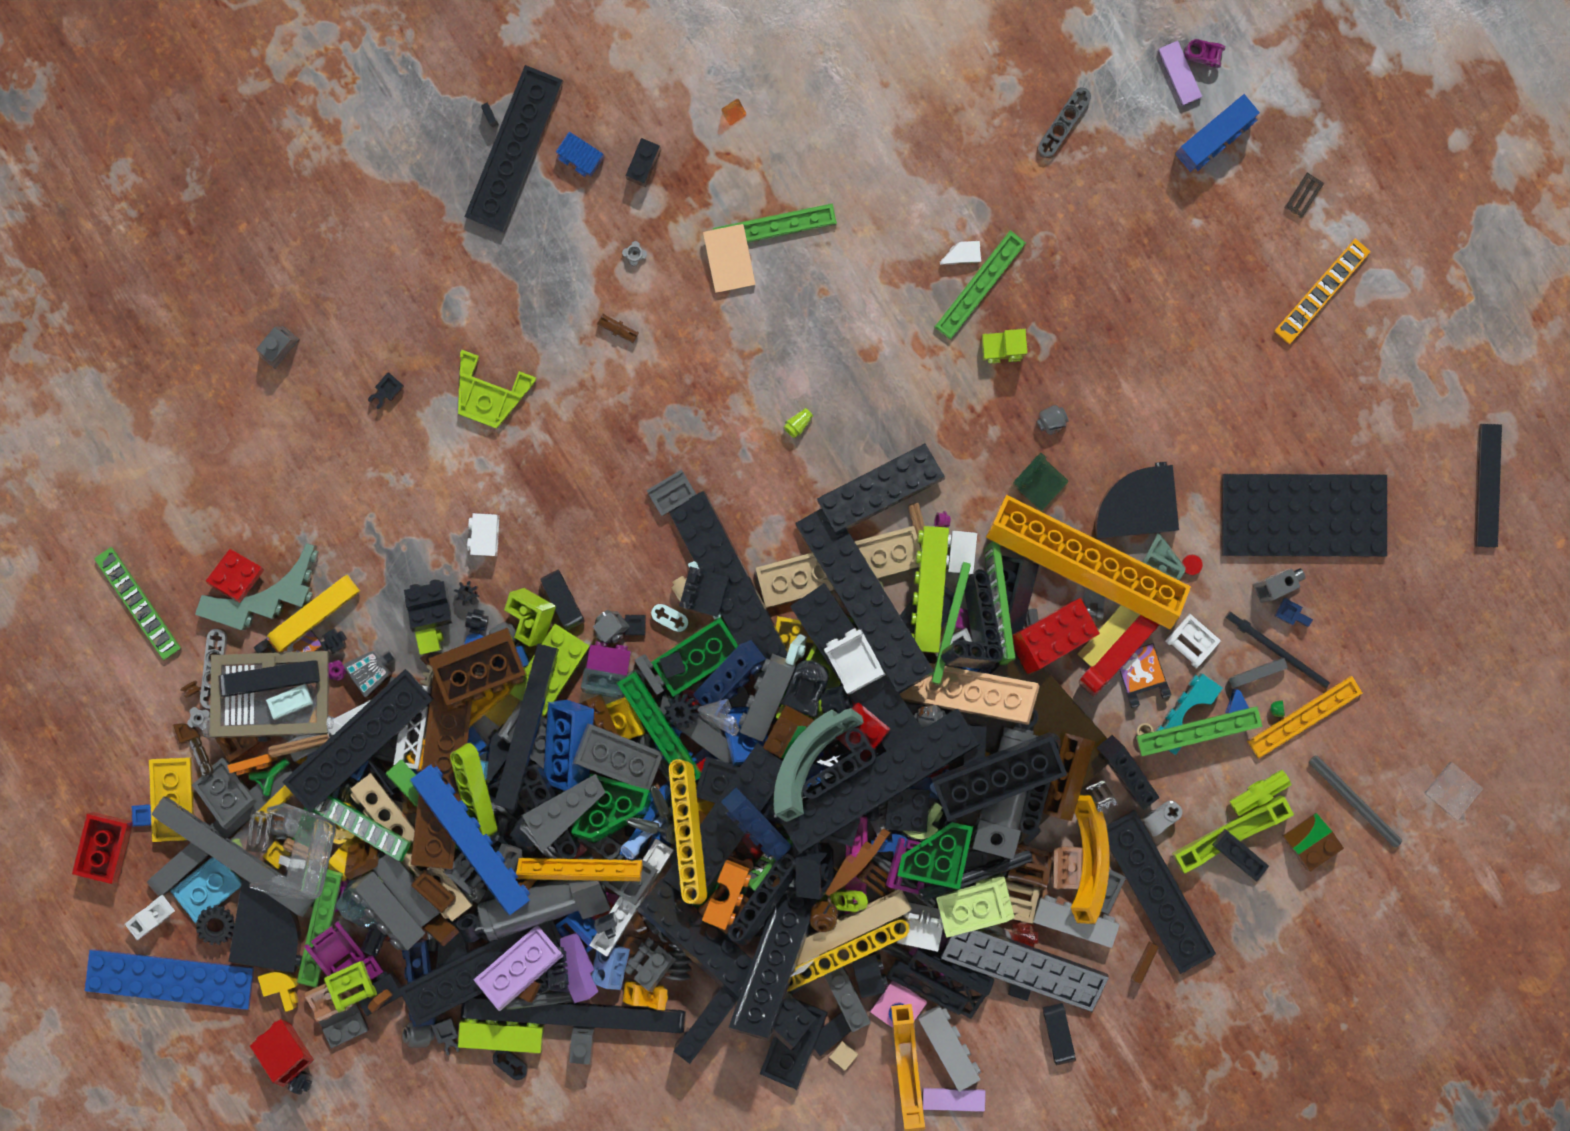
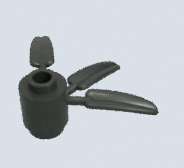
M651 786V795L661 818L664 817L666 822L662 827H659V823L639 818H628L626 821L628 825L648 833L657 834L660 831L664 840L676 844L674 821H670L668 818L670 814L669 807L659 789ZM687 806L683 810L684 816L688 813Z

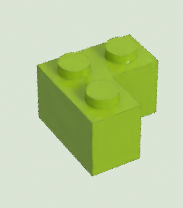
M1026 329L1005 330L1003 333L982 334L981 336L983 361L988 360V364L1000 363V359H1008L1009 362H1019L1027 355Z
M525 588L510 592L504 610L520 619L514 638L530 647L543 643L556 606Z

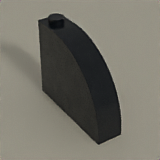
M1156 462L1154 467L1136 470L1114 483L1103 496L1097 509L1094 525L1095 539L1179 531L1173 465H1167V462Z
M243 879L228 962L294 973L300 968L303 957L300 955L301 929L296 913L246 879Z

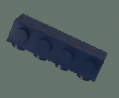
M751 640L740 644L695 691L694 697L707 713L714 710L719 712L727 705L725 702L728 699L730 700L738 694L737 689L746 685L750 681L749 677L761 670V664L766 658Z
M737 788L721 801L728 809L726 814L733 822L738 820L737 826L745 834L748 831L751 833L749 838L757 846L759 844L762 845L760 849L768 858L772 855L778 861L793 847Z
M427 939L418 940L408 951L402 950L403 959H406L404 975L408 983L431 971ZM409 1011V1019L410 1021H412L413 1027H416V1024ZM437 1017L418 1026L433 1025L437 1021Z

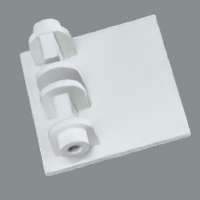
M909 903L912 909L904 914L903 918L910 923V931L906 937L898 940L897 943L938 951L943 930L939 909ZM901 923L899 933H904L906 926Z

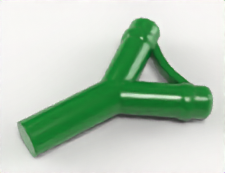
M284 757L269 771L249 773V779L259 783L263 790L262 794L269 796L274 777L287 767L290 762ZM257 779H266L265 785L263 786Z

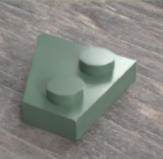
M1157 533L1142 562L1180 581L1186 567L1162 535Z

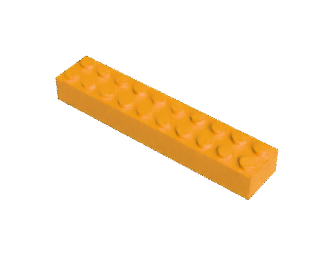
M1008 495L1005 496L986 535V538L1168 629H1171L1180 617L1191 586Z

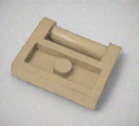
M1005 879L1007 890L1031 895L1030 901L1010 897L1015 917L1013 919L1033 923L1040 893L1039 886L1030 887L1009 882Z

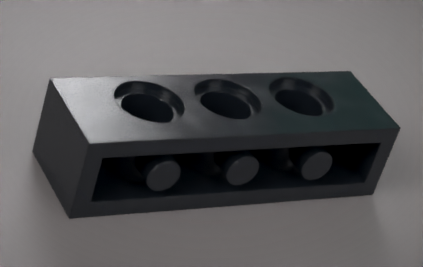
M1111 735L1097 747L1130 797L1143 810L1160 798L1126 747L1116 737Z

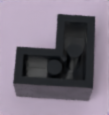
M874 951L852 962L861 998L885 993L884 987L888 986L886 975H881L880 972L881 969H884L880 954L876 955Z

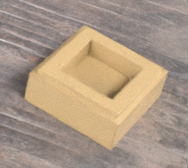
M841 1041L829 1058L846 1070L858 1053L844 1041Z

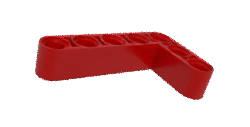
M1140 615L1102 658L1086 671L1078 684L1095 697L1160 624Z

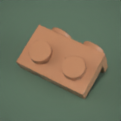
M1055 847L1051 856L1052 863H1054V871L1051 875L1054 889H1078L1082 874L1083 847Z
M326 984L305 993V998L314 1012L316 1022L327 1020L332 1015L338 1013ZM349 990L340 994V997L344 1000L352 996L353 993ZM352 1004V1005L346 1007V1010H344V1011H347L348 1009H350V1007H352L354 1004Z

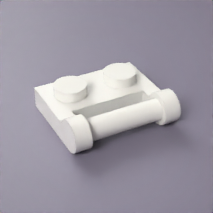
M1188 614L1165 640L1168 645H1173L1192 662L1191 665L1195 668L1206 659L1221 641L1191 614ZM1182 634L1201 651L1199 656H1196L1177 637Z

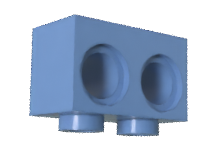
M615 944L609 956H605L596 950L593 964L594 971L591 972L595 985L605 989L621 990L630 949Z

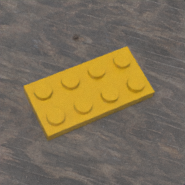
M192 757L149 759L152 842L187 840L152 816V812L162 797L165 796L194 815Z

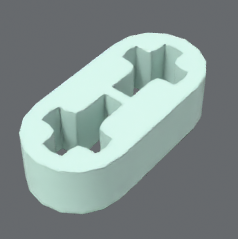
M657 604L653 607L651 614L656 622L677 632L684 631L687 628L688 619L682 613L663 604ZM663 607L665 609L664 613L668 614L669 618L661 617L658 619V614L655 613L656 609L660 610ZM671 617L675 619L682 617V622L685 623L684 626L676 628V623L670 620Z

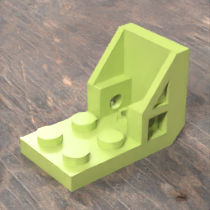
M1002 873L976 882L975 886L936 897L946 938L1008 922L1015 918Z

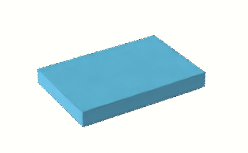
M212 857L171 889L170 892L196 923L203 909L207 910L208 906L213 908L214 905L222 903L241 887L242 879L237 873Z

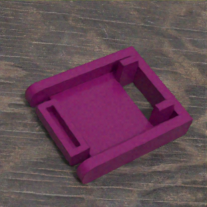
M899 837L886 886L918 894L920 889L929 887L931 884L918 881L916 888L901 885L902 877H898V871L902 855L921 842L907 839L904 847L905 839Z
M339 921L335 923L336 930L331 926L311 941L314 945L312 948L308 944L304 946L327 976L366 958L363 951L360 950L359 946ZM348 953L351 954L352 957L337 968L333 966Z

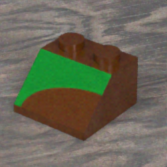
M786 705L763 748L780 758H785L794 741L814 720Z
M1314 813L1282 835L1305 870L1309 872L1344 849L1333 831L1317 813Z

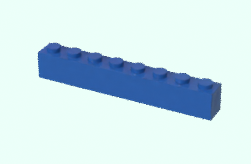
M429 765L409 781L507 915H511L530 901L528 898L530 895L529 891L524 885L520 886L515 879L518 876L511 867L509 869L506 868L503 863L506 861L499 851L495 852L491 847L493 842L487 834L482 835L478 828L481 826L474 817L470 818L466 813L468 808L462 800L458 802L454 797L456 792L449 783L445 784L441 779L443 774L437 766L433 768L432 765Z

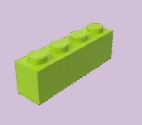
M465 1018V1020H461L459 1026L458 1048L541 1053L543 1049L544 1025L537 1023L519 1024V1022L508 1021L505 1023L494 1020L478 1021V1019Z

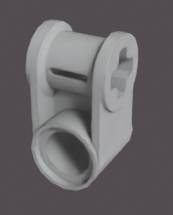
M1167 801L1147 813L1141 820L1153 836H1157L1181 818L1182 809L1175 801ZM1169 807L1176 808L1174 815L1169 813Z

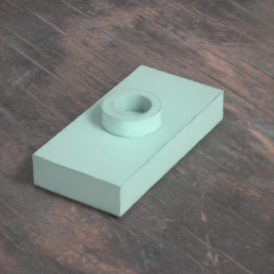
M800 634L790 644L785 661L787 664L794 665L799 658H803L806 650L804 645L807 636Z
M306 684L266 700L274 720L313 704Z

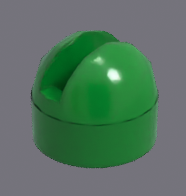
M1283 700L1275 701L1271 704L1270 712L1276 717L1285 716Z

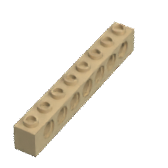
M372 773L351 788V797L357 804L362 803L365 807L363 812L367 817L374 819L391 831L394 826H400L403 829L401 837L413 843L415 828ZM375 793L378 797L377 803L369 804L366 800L367 794ZM383 809L388 810L391 814L390 819L387 821H383L379 817V812ZM406 853L404 860L401 862L408 870L411 868L416 874L414 879L416 880L424 870L410 865L412 853ZM433 867L425 869L432 876H439L441 884L456 896L452 903L441 913L445 919L450 918L453 921L472 906V903L460 887L443 873L445 869Z

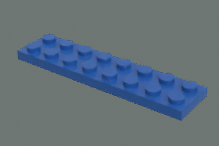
M91 949L89 950L85 991L248 1010L250 1009L254 967Z

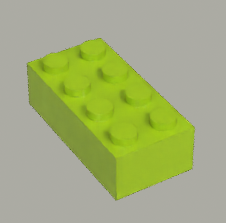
M554 624L542 645L559 649L542 711L544 716L548 713V702L557 700L590 649L588 644ZM534 656L525 669L528 675L524 678L525 682L515 685L510 694L521 701L523 700Z

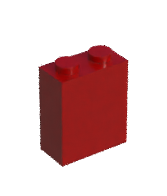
M282 1019L274 1022L264 1034L259 1035L250 1045V1048L271 1081L281 1087L288 1084L314 1061L291 1023Z

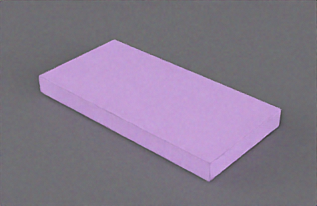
M537 925L477 976L474 981L494 1006L501 1011L561 959L563 954Z

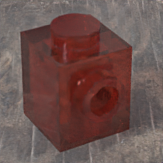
M1026 922L1012 924V940L1031 947L1038 944V932H1034L1033 924Z

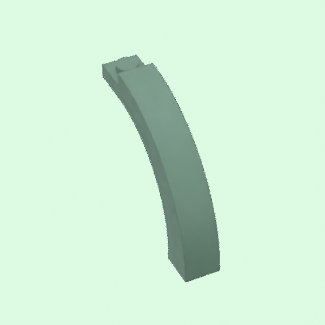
M851 708L842 711L840 714L830 710L814 720L798 736L787 752L777 776L774 791V812L776 816L787 822L804 814L802 789L811 765L823 748L833 739L863 724V718L860 714Z

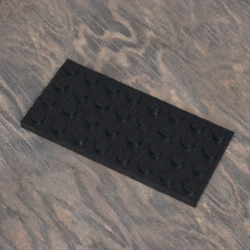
M1222 474V556L1387 557V475Z

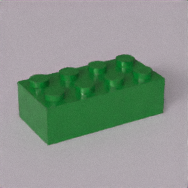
M720 617L651 663L674 697L716 670L738 645ZM679 652L686 671L666 678L660 658Z

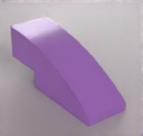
M577 933L562 937L560 939V947H564V951L567 952V961L562 963L568 964L563 969H568V988L574 1003L590 999L598 993L597 987L590 975L594 971L593 965Z

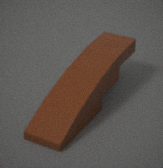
M883 828L873 845L866 841L856 857L849 854L829 886L826 895L830 896L861 872L879 851L890 832Z

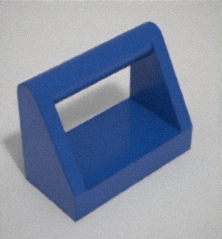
M577 911L564 916L555 924L561 937L571 935L562 926L567 923L587 944L585 947L586 953L593 949L590 943L597 934V931L595 929V921L591 917L583 920L580 912Z

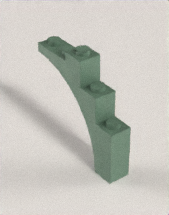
M306 543L300 558L288 574L265 591L244 597L240 603L234 599H221L201 595L195 615L239 630H246L252 624V612L271 619H276L277 616H280L283 609L282 600L304 607L311 602L313 597L312 587L306 586L305 582H309L312 571L310 568L312 562L315 563L319 551L316 550L318 546Z

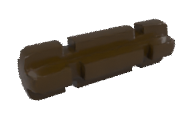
M199 737L191 739L189 744L194 751L193 754L198 766L201 767L202 775L208 776L212 774L213 767L209 763L210 760L205 748L202 746L201 739Z

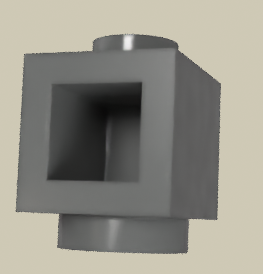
M610 610L601 613L596 618L595 625L593 626L597 638L605 643L618 642L622 639L623 633L630 627L618 611Z

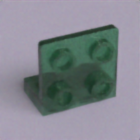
M1041 452L1011 483L1040 511L1068 483V479L1055 469Z

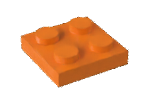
M266 754L227 766L229 773L236 772V775H241L253 771L252 767L256 766L257 770L272 766V761L278 759L277 757H270V754Z

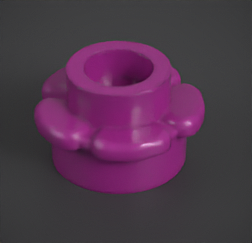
M943 511V513L937 512L934 520L935 527L949 528L950 516L947 515L946 511Z
M339 660L329 663V678L337 681L343 679L347 672L343 663Z

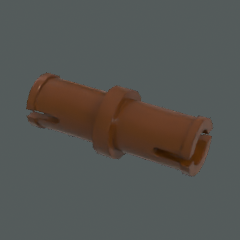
M602 313L597 323L598 326L613 332L612 335H618L632 344L639 334L638 331L623 325L624 322H618Z

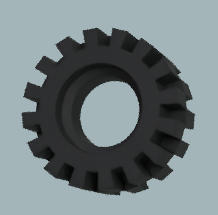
M214 905L213 908L208 906L207 910L203 909L197 919L196 932L199 933L198 937L200 939L203 938L204 943L210 942L209 945H213V943L220 945L222 941L223 943L227 942V939L231 938L234 931V916L230 914L229 909L225 910L224 906H221V908H218V905ZM213 918H218L223 922L224 927L218 932H212L209 930L207 923Z

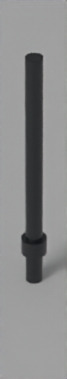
M1231 611L1227 613L1225 618L1238 626L1237 629L1242 633L1249 634L1278 656L1285 658L1288 663L1326 689L1329 686L1330 682L1257 631L1246 619L1242 620Z

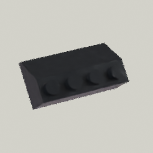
M1001 555L1013 635L1024 628L1039 564Z

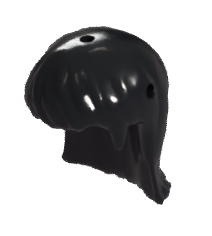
M805 660L799 663L793 671L787 693L780 701V704L784 707L787 705L807 717H816L819 700L828 683L829 677L826 669L815 661Z

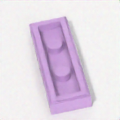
M1176 41L1159 48V54L1182 106L1202 98L1179 42Z
M923 1088V1110L985 1111V1089H963L959 1092L958 1089Z

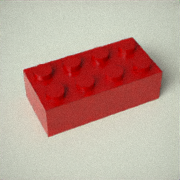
M1078 598L1013 634L1012 638L1014 650L1025 671L1029 674L1099 635L1100 632L1082 599Z

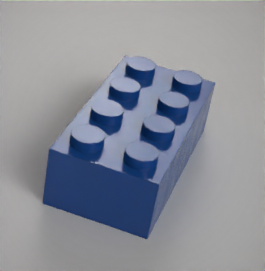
M1243 94L1184 143L1175 155L1190 172L1194 169L1199 171L1210 161V156L1214 158L1226 147V142L1230 145L1242 134L1241 130L1246 132L1258 121L1256 116L1260 112L1248 97Z
M570 700L548 702L544 772L551 786L566 791L590 777V769L574 764L573 760L587 724L593 725V708Z

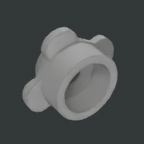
M637 241L632 242L622 252L623 256L629 259L632 266H636L638 261L647 257V252L641 249Z
M196 707L191 708V716L187 722L188 726L200 727L202 730L206 729L210 712L206 709L198 710Z

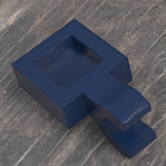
M1283 598L1274 615L1292 626L1297 621L1309 627L1313 621L1310 617L1300 613L1303 608L1302 606L1287 598Z

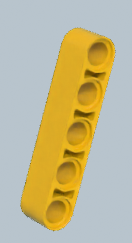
M345 575L271 631L267 637L279 653L356 596L360 592L359 588L349 575Z

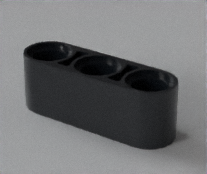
M557 569L540 578L549 599L556 606L555 610L565 630L569 631L584 623V617L560 570Z
M1063 1003L1042 1007L1055 1065L1075 1062L1076 1056Z

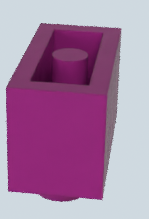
M596 641L595 645H590L586 669L628 675L632 651L628 650V646L616 644L615 648L607 647L608 643Z

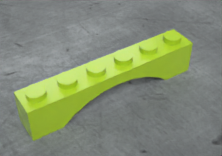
M1279 795L1264 805L1258 806L1172 852V855L1183 873H1187L1220 853L1212 844L1224 829L1241 841L1253 834L1277 825L1292 817L1294 813L1285 797Z

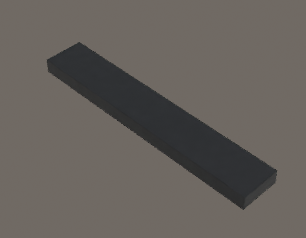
M1480 424L1476 547H1498L1502 424Z

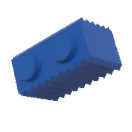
M568 132L556 151L560 162L567 166L569 163L576 167L575 171L583 177L586 175L592 177L605 157L602 152L571 132Z

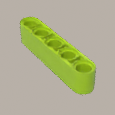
M467 743L450 755L460 798L468 808L466 813L470 818L474 817L481 826L478 829L482 835L487 834L491 837L497 832V825L478 751L473 744Z

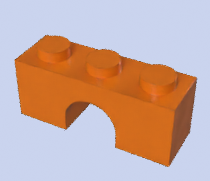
M729 860L725 861L717 882L727 886L730 896L724 901L711 898L702 921L724 930L727 924L731 926L736 915L732 913L735 905H740L743 894H740L743 886L747 887L751 875L748 874L749 868Z

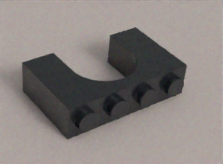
M720 985L713 993L710 1002L690 1028L687 1027L675 1043L673 1052L689 1064L737 1002Z

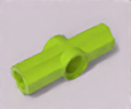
M1281 769L1265 780L1262 779L1253 783L1245 792L1229 802L1237 816H1241L1254 807L1269 802L1274 798V795L1292 784L1287 774Z

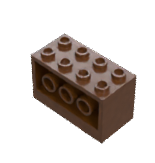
M508 628L429 658L446 705L455 709L465 706V701L469 699L477 701L485 698V693L487 692L497 693L505 690V685L512 683L515 686L525 682L524 678L528 676ZM498 659L505 661L502 664V668L495 667ZM478 667L485 668L482 676L475 674ZM459 674L465 676L462 684L456 682Z

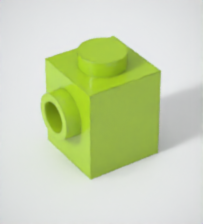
M438 627L415 632L420 655L443 650L441 644L444 641L441 629L438 630Z

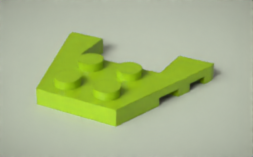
M461 350L458 414L498 429L536 382L537 378L519 371L512 391L472 377L479 356Z

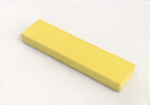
M1120 605L1098 630L1100 634L1089 640L1077 655L1090 667L1094 666L1140 614Z

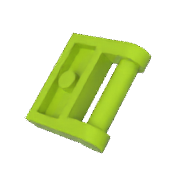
M363 961L324 978L335 1008L339 1013L346 1010V1007L367 997L372 998L377 995ZM363 984L365 990L344 1000L341 999L340 994Z

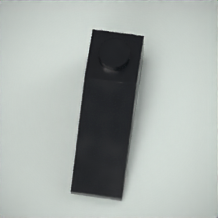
M503 724L498 730L494 729L488 737L490 742L487 747L484 778L487 787L504 767L510 744L498 735L504 726Z

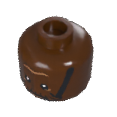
M821 901L814 904L811 909V926L819 932L833 930L837 924L838 910L836 906L829 901Z

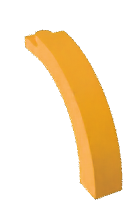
M1079 795L1075 815L1082 837L1083 865L1078 892L1070 908L1076 923L1095 924L1100 915L1107 890L1109 841L1101 806H1095L1092 796Z
M912 1004L891 1006L904 1131L925 1130Z

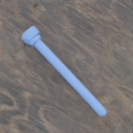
M672 805L669 807L670 814L668 815V818H670L673 815ZM659 816L654 822L659 823V827H661L666 821L664 817L661 818ZM643 831L635 840L624 843L621 846L624 856L628 859H633L639 853L640 846L652 833Z

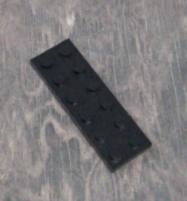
M924 443L817 498V503L837 535L945 480V476Z

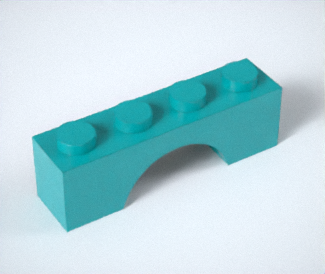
M1199 673L1198 676L1195 674L1188 684L1190 685L1188 691H1183L1178 697L1176 708H1171L1166 714L1165 719L1167 721L1163 726L1159 725L1155 731L1182 725L1183 717L1189 708L1201 703L1212 705L1223 687L1202 673ZM1181 747L1170 749L1167 751H1169L1173 755H1177Z

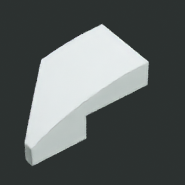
M980 241L958 242L951 247L948 254L940 261V265L981 262Z

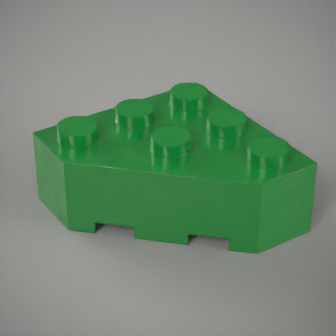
M596 775L606 793L575 821L571 833L576 838L594 843L627 826L626 820L628 818L640 819L647 814L652 800L650 790Z
M952 822L907 851L901 857L898 877L960 890L973 827Z

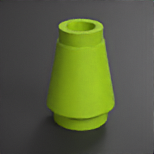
M804 408L785 421L786 424L783 428L791 437L796 438L802 434L813 418V415L808 409Z

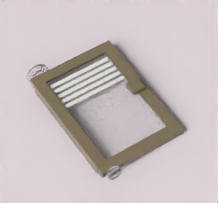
M328 651L211 655L210 717H204L202 722V731L205 738L328 734V729H333V717H328ZM304 661H318L320 682L306 684L313 704L276 720L273 719L266 700L298 686L230 697L220 696L219 675Z

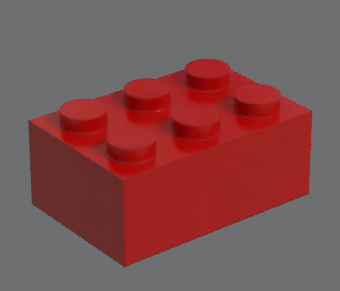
M96 812L88 813L72 874L109 884L118 882L133 824L132 821Z

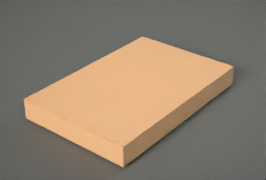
M739 224L703 232L715 293L755 285L744 225Z

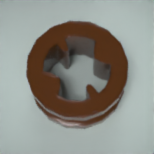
M197 680L180 689L181 692L185 693V698L201 690V687L197 686Z

